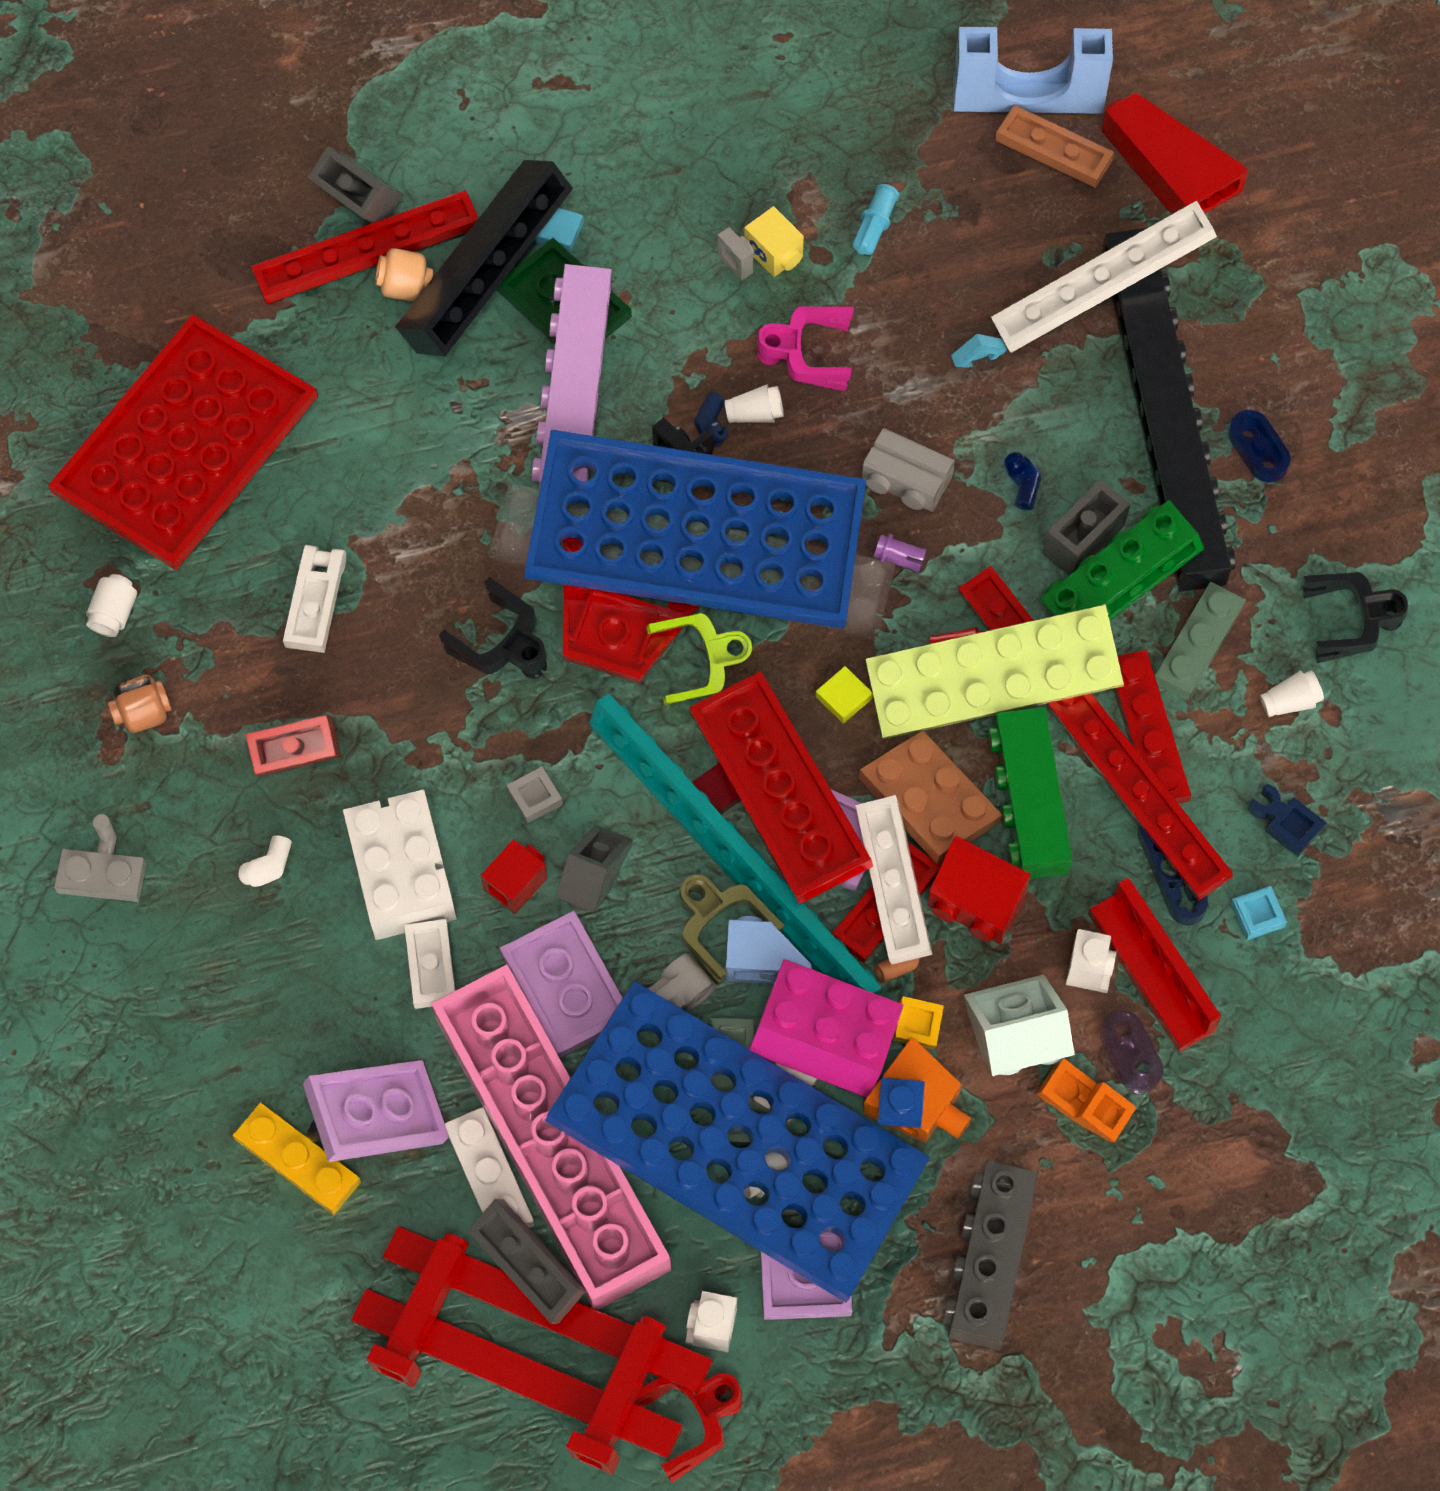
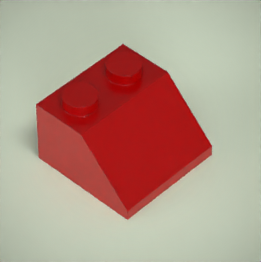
M955 836L929 891L927 906L932 908V912L938 918L950 923L956 921L968 927L969 932L976 938L985 942H991L992 940L1001 945L1024 905L1031 874Z

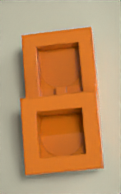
M1065 1058L1060 1059L1059 1062L1054 1064L1035 1093L1079 1125L1111 1143L1116 1141L1137 1108L1105 1082H1094Z

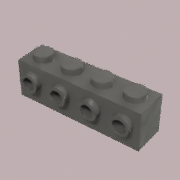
M987 1161L984 1174L975 1172L970 1198L978 1199L975 1215L966 1213L961 1239L969 1241L966 1257L957 1255L952 1281L960 1283L957 1299L948 1297L943 1320L944 1324L951 1325L949 1339L1001 1350L1038 1172Z

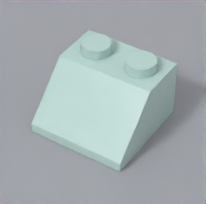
M1044 974L964 994L965 1005L982 1059L992 1076L999 1074L1012 1075L1019 1072L1022 1068L1038 1064L1050 1065L1059 1062L1062 1058L1075 1055L1068 1011Z

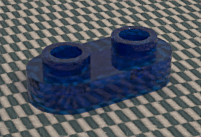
M1243 410L1237 413L1231 421L1228 432L1231 443L1257 479L1263 482L1281 480L1286 475L1291 461L1288 449L1262 413L1255 410ZM1242 432H1251L1254 437H1245ZM1264 462H1270V463H1272L1275 467H1274V468H1268V467H1265L1262 463H1264Z

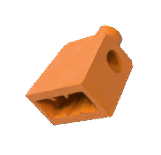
M911 1037L882 1078L925 1081L921 1128L887 1126L925 1143L939 1126L958 1140L972 1121L970 1116L954 1106L960 1096L962 1085L922 1045ZM881 1079L866 1098L863 1114L878 1121Z

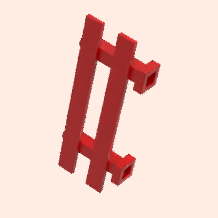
M397 1227L382 1258L420 1275L407 1304H401L366 1288L351 1318L353 1323L389 1338L385 1348L374 1344L366 1359L376 1372L414 1388L422 1373L415 1360L419 1352H422L587 1424L584 1435L573 1430L566 1448L572 1458L613 1475L620 1460L614 1449L618 1438L665 1459H669L683 1429V1425L634 1404L648 1373L698 1394L713 1363L712 1359L664 1339L662 1335L666 1326L647 1316H642L640 1321H636L635 1326L577 1302L559 1324L550 1323L503 1270L467 1256L465 1251L469 1244L462 1238L451 1233H445L442 1239L439 1238L437 1242H434L404 1228ZM450 1289H454L618 1359L605 1390L603 1391L436 1319Z

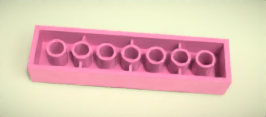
M506 964L431 1003L435 1019L480 1103L484 1107L487 1116L572 1273L586 1290L584 1295L591 1308L598 1311L670 1272V1256L620 1166L545 1121L548 1112L571 1078L509 966Z

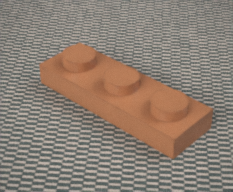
M1016 105L1012 107L996 132L995 141L1096 188L1113 161L1114 151Z

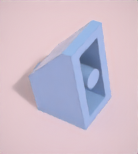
M742 916L738 920H729L726 982L774 984L783 959L811 969V964L771 922H763L761 918L755 916Z

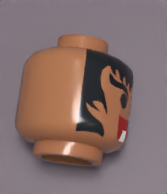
M142 675L117 684L114 688L115 700L108 702L115 724L124 723L126 729L131 733H138L163 724L167 718L166 712L172 710L162 680L155 682L150 675Z

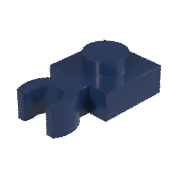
M1266 784L1261 794L1270 801V805L1263 806L1255 799H1252L1248 810L1256 818L1269 819L1271 822L1267 826L1266 832L1299 857L1324 829L1326 822L1295 797L1286 805L1281 801L1278 790Z

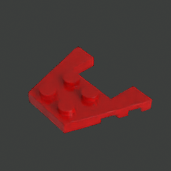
M575 538L564 539V551L576 552L582 548L579 540ZM564 585L563 659L640 684L685 627L647 634L646 626L652 623L694 615L700 606L669 601L667 607L664 608L620 593Z

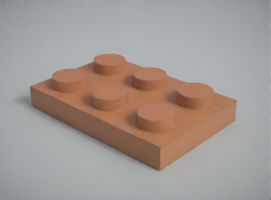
M923 730L860 769L858 779L877 800L896 795L905 830L936 864L944 860L955 836L971 843L1000 824L1002 814Z

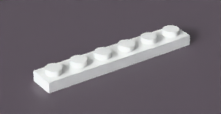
M1195 201L991 318L1007 348L1012 353L1216 238V233L1199 203Z

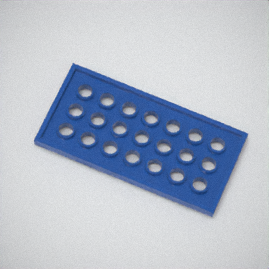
M551 429L524 578L845 629L866 479ZM585 467L591 469L595 476L589 481H580L574 477L573 472L578 468ZM618 474H628L635 482L629 487L622 488L617 486L612 479ZM658 480H666L674 486V489L670 493L660 494L653 489L652 485ZM705 486L711 489L714 495L708 500H699L693 496L691 491L696 487ZM743 492L750 495L753 502L748 506H738L732 501L731 497L736 493ZM776 499H785L791 503L793 508L788 512L780 513L772 508L771 502ZM578 502L586 505L589 511L584 516L576 517L569 514L566 508L570 504ZM816 505H824L831 510L832 515L826 519H818L812 515L810 509ZM612 509H621L628 514V519L622 523H614L607 518L606 514ZM660 515L668 521V525L662 529H653L647 525L646 520L650 516ZM698 521L705 524L708 531L703 535L695 536L686 530V526L690 522ZM731 528H740L746 532L748 537L741 542H734L728 539L725 533ZM771 534H779L786 539L787 544L782 548H773L766 543L765 538ZM575 538L581 542L582 548L576 552H566L561 548L560 543L564 539ZM811 540H818L826 546L827 550L822 554L815 555L807 551L805 544ZM613 544L622 550V554L615 559H609L600 553V549L605 545ZM651 550L659 553L662 560L656 565H647L642 562L640 555L645 551ZM686 557H694L701 562L702 567L697 571H686L681 567L680 561ZM727 563H733L740 567L742 573L738 577L728 578L720 572V567ZM768 569L775 570L781 575L782 579L776 584H767L760 578V573ZM805 576H814L819 579L822 586L817 590L810 591L803 588L799 581Z
M636 981L633 982L545 1119L547 1123L845 1303L848 1302L930 1159L926 1154L760 1055L749 1051L745 1046ZM645 1030L652 1031L658 1036L660 1044L652 1048L645 1047L639 1042L637 1034ZM681 1052L689 1053L695 1058L697 1066L690 1070L682 1069L675 1063L674 1056ZM620 1064H630L636 1068L639 1077L633 1081H625L617 1075L615 1068ZM718 1074L725 1075L731 1079L734 1088L728 1092H721L712 1085L711 1078ZM658 1086H667L673 1090L676 1099L671 1103H661L654 1097L653 1089ZM756 1096L762 1097L768 1101L771 1110L766 1114L755 1113L749 1107L748 1100ZM601 1097L609 1098L616 1104L617 1111L611 1115H603L595 1109L594 1101ZM695 1108H703L711 1114L713 1122L707 1126L698 1125L691 1119L690 1111ZM789 1119H799L805 1123L808 1133L800 1137L794 1136L789 1133L785 1123ZM636 1120H646L653 1126L654 1134L647 1138L639 1137L632 1131L631 1123ZM733 1130L742 1131L748 1136L750 1145L746 1148H736L729 1142L727 1134ZM827 1141L838 1142L844 1148L845 1156L840 1159L829 1157L824 1152L823 1143ZM674 1142H682L690 1148L692 1156L687 1160L675 1159L670 1154L668 1147ZM769 1153L781 1154L786 1159L787 1168L782 1171L771 1169L765 1162V1155ZM865 1163L876 1165L882 1172V1179L879 1181L867 1180L862 1175L860 1166ZM714 1164L723 1166L729 1174V1180L723 1183L712 1181L706 1173V1168ZM807 1175L819 1177L824 1183L825 1190L821 1193L809 1192L803 1185V1177ZM749 1187L761 1189L766 1195V1203L760 1206L750 1204L745 1199L744 1190ZM846 1197L856 1199L862 1207V1214L858 1216L847 1215L840 1206V1200ZM790 1209L799 1212L804 1219V1226L797 1229L788 1227L782 1220V1212ZM825 1232L836 1234L841 1240L842 1249L838 1251L825 1249L821 1245L820 1235Z

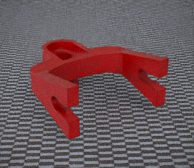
M719 1373L703 1382L698 1394L662 1378H658L641 1387L634 1404L645 1408L669 1390H678L697 1409L704 1426L705 1438L700 1445L661 1465L671 1483L723 1447L724 1432L719 1419L736 1414L742 1406V1389L736 1378L732 1375ZM726 1393L732 1394L728 1401H720L722 1395Z

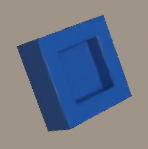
M881 1078L878 1124L921 1128L925 1081Z

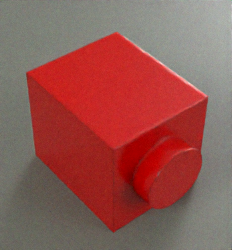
M513 839L480 875L483 890L513 914H516L547 880L545 858L533 846L527 844L523 847Z

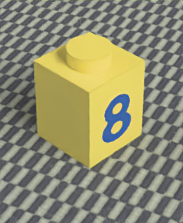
M774 206L744 227V237L754 249L755 254L753 257L773 277H776L784 270L789 271L801 261L803 257L804 236Z

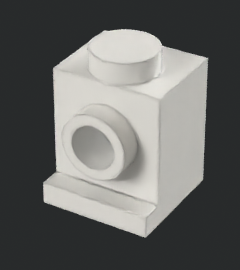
M1077 930L1072 947L1066 985L1103 993L1108 992L1110 976H1112L1116 958V951L1109 950L1110 935Z
M702 1291L701 1299H694V1302L691 1303L685 1344L728 1353L737 1313V1298Z

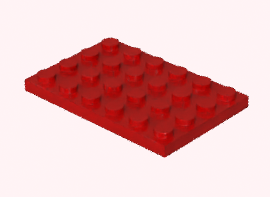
M192 314L49 483L48 487L52 494L172 569L177 570L318 398L317 389Z

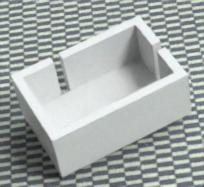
M424 789L388 798L389 806L381 808L380 801L343 810L375 940L405 933V924L446 919L447 922L457 920Z

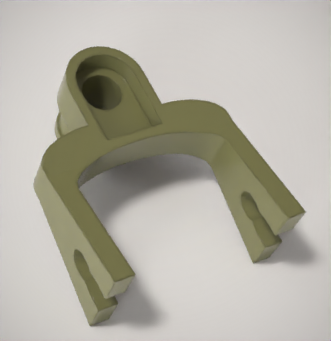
M698 874L687 877L682 883L680 900L684 909L692 915L683 929L682 942L717 986L724 982L727 972L698 941L699 934L714 917L732 906L745 904L763 922H771L781 933L785 925L746 885H735L721 893L707 877ZM689 892H697L703 899L694 901L689 897Z

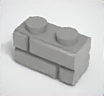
M884 428L864 460L862 479H866V485L876 493L886 494L889 492L900 497L902 502L911 509L922 510L924 508L933 512L952 479L955 460Z

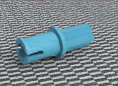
M887 184L878 185L869 208L862 212V223L853 241V248L857 250L858 254L862 256L864 254L871 255L877 246L882 232L889 228V216L895 202L899 198V192L894 187Z

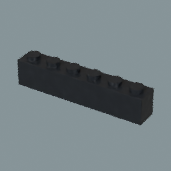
M523 160L395 326L416 353L443 357L448 354L573 190V187L553 161Z

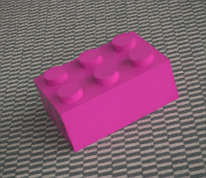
M783 959L749 1051L767 1060L867 1098L882 1072L903 1004Z

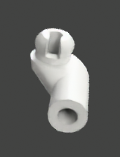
M272 836L266 856L246 862L240 866L238 873L240 881L245 885L257 887L279 879L284 872L292 841L283 836Z

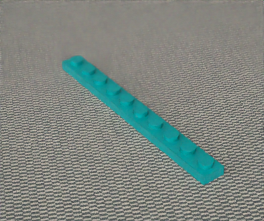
M610 694L597 700L589 721L590 727L736 885L748 886L785 925L782 934L808 960L811 967L817 972L878 995L882 988L876 982L872 973L864 969L848 952L845 944L829 932L813 910L807 908L804 903L800 905L797 903L786 881L780 879L767 865L763 856L742 838L733 823L726 820L716 810L707 795L699 791L684 775L681 767L666 756L658 747L655 739L641 729L631 718L628 710L624 706L619 705Z

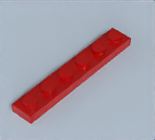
M464 190L253 265L251 268L267 305L376 266L380 255L386 256L387 252L392 248L415 252L468 233L479 217L467 191Z

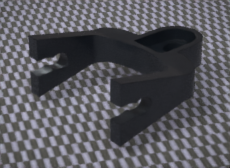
M1359 572L1304 576V599L1342 589H1349L1354 593L1360 604L1364 620V631L1360 638L1317 641V663L1374 650L1378 643L1379 627L1387 631H1393L1402 625L1408 611L1407 597L1395 589L1372 592L1368 579ZM1386 612H1394L1395 614L1390 615Z
M488 577L484 583L486 589L490 591L488 595L491 602L518 614L516 623L496 647L483 654L476 653L446 630H443L439 637L441 642L445 644L444 650L446 654L484 674L495 673L510 662L520 668L527 678L536 679L541 677L543 674L540 669L545 672L547 670V653L541 639L532 634L537 622L534 609L495 580Z

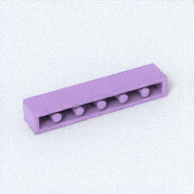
M565 264L563 278H556L554 301L560 302L559 314L552 313L550 337H556L555 350L547 349L545 372L552 373L550 385H543L541 408L547 409L546 422H538L536 445H543L542 457L534 458L532 481L539 482V491L551 429L594 436L611 291V269ZM585 467L578 468L573 472V475L580 481H588L590 469Z

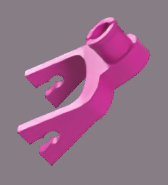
M800 306L793 312L789 325L776 323L764 325L760 329L756 341L757 351H759L757 353L758 360L765 365H774L780 359L786 360L788 373L794 381L845 392L847 381H849L851 376V367L807 366L801 352V333L807 323L848 331L854 307Z

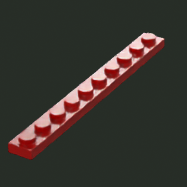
M989 566L958 588L961 597L988 631L1034 621L992 566ZM1092 693L1046 703L1049 710L1198 901L1233 878V872Z

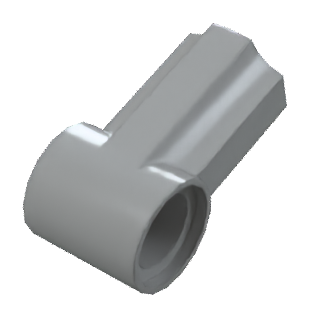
M686 953L675 959L663 971L661 979L652 985L649 990L683 1010L686 1008L691 1010L703 1003L714 992L717 985L692 956ZM645 1030L651 1036L654 1034L652 1031Z

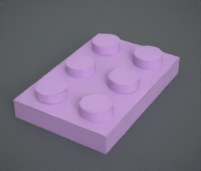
M575 911L499 948L500 954L509 966L559 1058L595 1041L623 999Z
M423 1060L311 1075L303 1082L328 1162L440 1145L449 1138Z

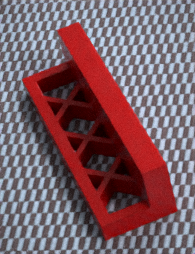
M1128 877L1119 882L1115 894L1091 907L1088 915L1101 934L1111 936L1109 947L1112 951H1116V958L1178 1052H1181L1214 1033L1222 1016L1130 878Z

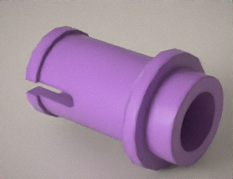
M890 534L889 537L880 536L874 553V557L880 559V564L884 565L885 561L919 573L927 549L893 539V534Z

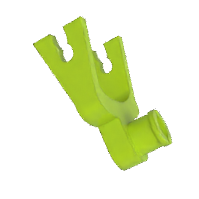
M702 613L648 624L646 626L647 634L687 625L694 627L704 643L708 658L709 676L706 686L662 697L663 705L720 692L725 682L724 667L742 663L750 656L752 651L750 638L741 631L716 634L711 620ZM730 641H734L741 646L737 656L731 655L727 650V645Z

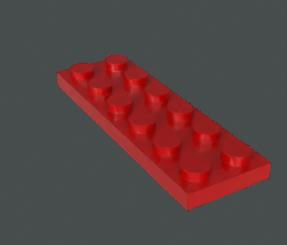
M761 671L689 707L691 716L799 905L873 867L871 857Z

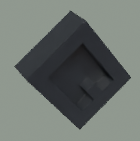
M664 417L652 426L653 446L713 455V434L708 430L691 442L688 434L680 426L676 425L674 427Z

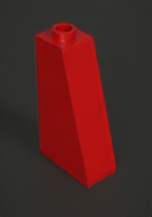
M1134 93L1125 99H1117L1105 110L1101 132L1171 215L1195 201L1199 203L1205 214L1243 191L1248 172L1243 164L1139 94Z

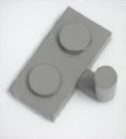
M99 814L93 819V826L100 838L97 853L62 849L54 888L59 894L139 902L147 863L142 857L114 855L117 840L116 832L109 818L104 814Z

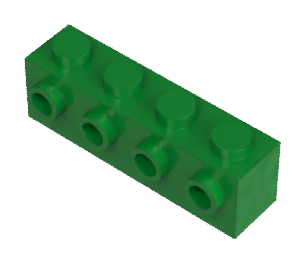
M1168 500L1163 505L1155 506L1148 510L1142 517V520L1130 530H1124L1115 535L1110 541L1109 546L1097 555L1086 557L1079 564L1077 570L1068 577L1053 582L1040 599L1051 617L1106 605L1110 621L1203 551L1204 547L1198 532L1172 502Z
M1046 708L996 713L994 728H988V741L991 753H998L999 766L994 767L997 790H1004L1006 803L1001 804V818L1003 828H1010L1013 841L1007 843L1009 863L1031 874L1030 879L1068 875L1072 864V854Z

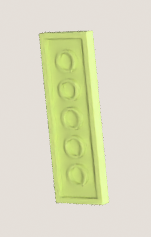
M1106 605L866 659L883 739L1124 686Z

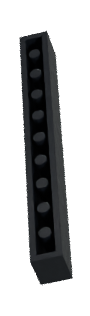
M1147 228L1106 233L1102 254ZM1161 269L1111 297L1159 506L1170 500L1198 532L1204 547L1203 551L1175 571L1179 592L1205 589L1210 581L1219 586H1226L1230 571L1235 570V554L1232 546H1226L1224 535L1227 533L1226 516L1223 511L1218 512L1216 500L1219 497L1218 483L1215 476L1210 477L1207 466L1210 465L1211 460L1208 443L1202 442L1199 431L1202 430V416L1200 409L1193 407L1191 399L1194 396V382L1192 375L1185 373L1183 363H1186V348L1184 341H1178L1175 330L1178 329V315L1176 308L1169 306V277L1167 274H1162Z

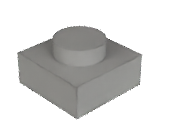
M728 227L717 235L718 256L742 281L753 273L754 249L744 236L739 237Z
M542 766L506 785L508 794L527 824L563 805L560 794Z

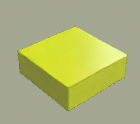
M844 666L816 690L815 697L844 724L873 699V692Z

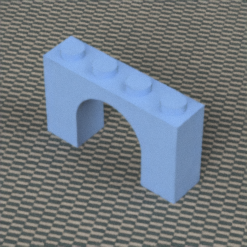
M959 27L953 78L954 112H1010L1012 107L1016 105L1031 113L1103 114L1113 63L1112 29L1074 28L1070 52L1064 62L1046 71L1027 73L1011 70L998 62L997 27Z

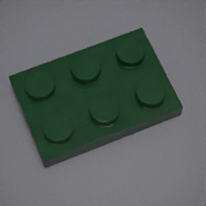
M552 238L513 269L499 285L497 291L555 344L556 337H550V322L552 313L559 314L560 302L554 301L556 278H563L565 264L584 265L558 241ZM610 291L605 339L632 317L631 308L612 291Z

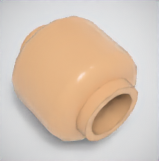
M392 248L387 252L386 256L380 255L375 286H380L381 293L387 298L415 302L422 290L432 280L433 269L426 268V258L423 254Z

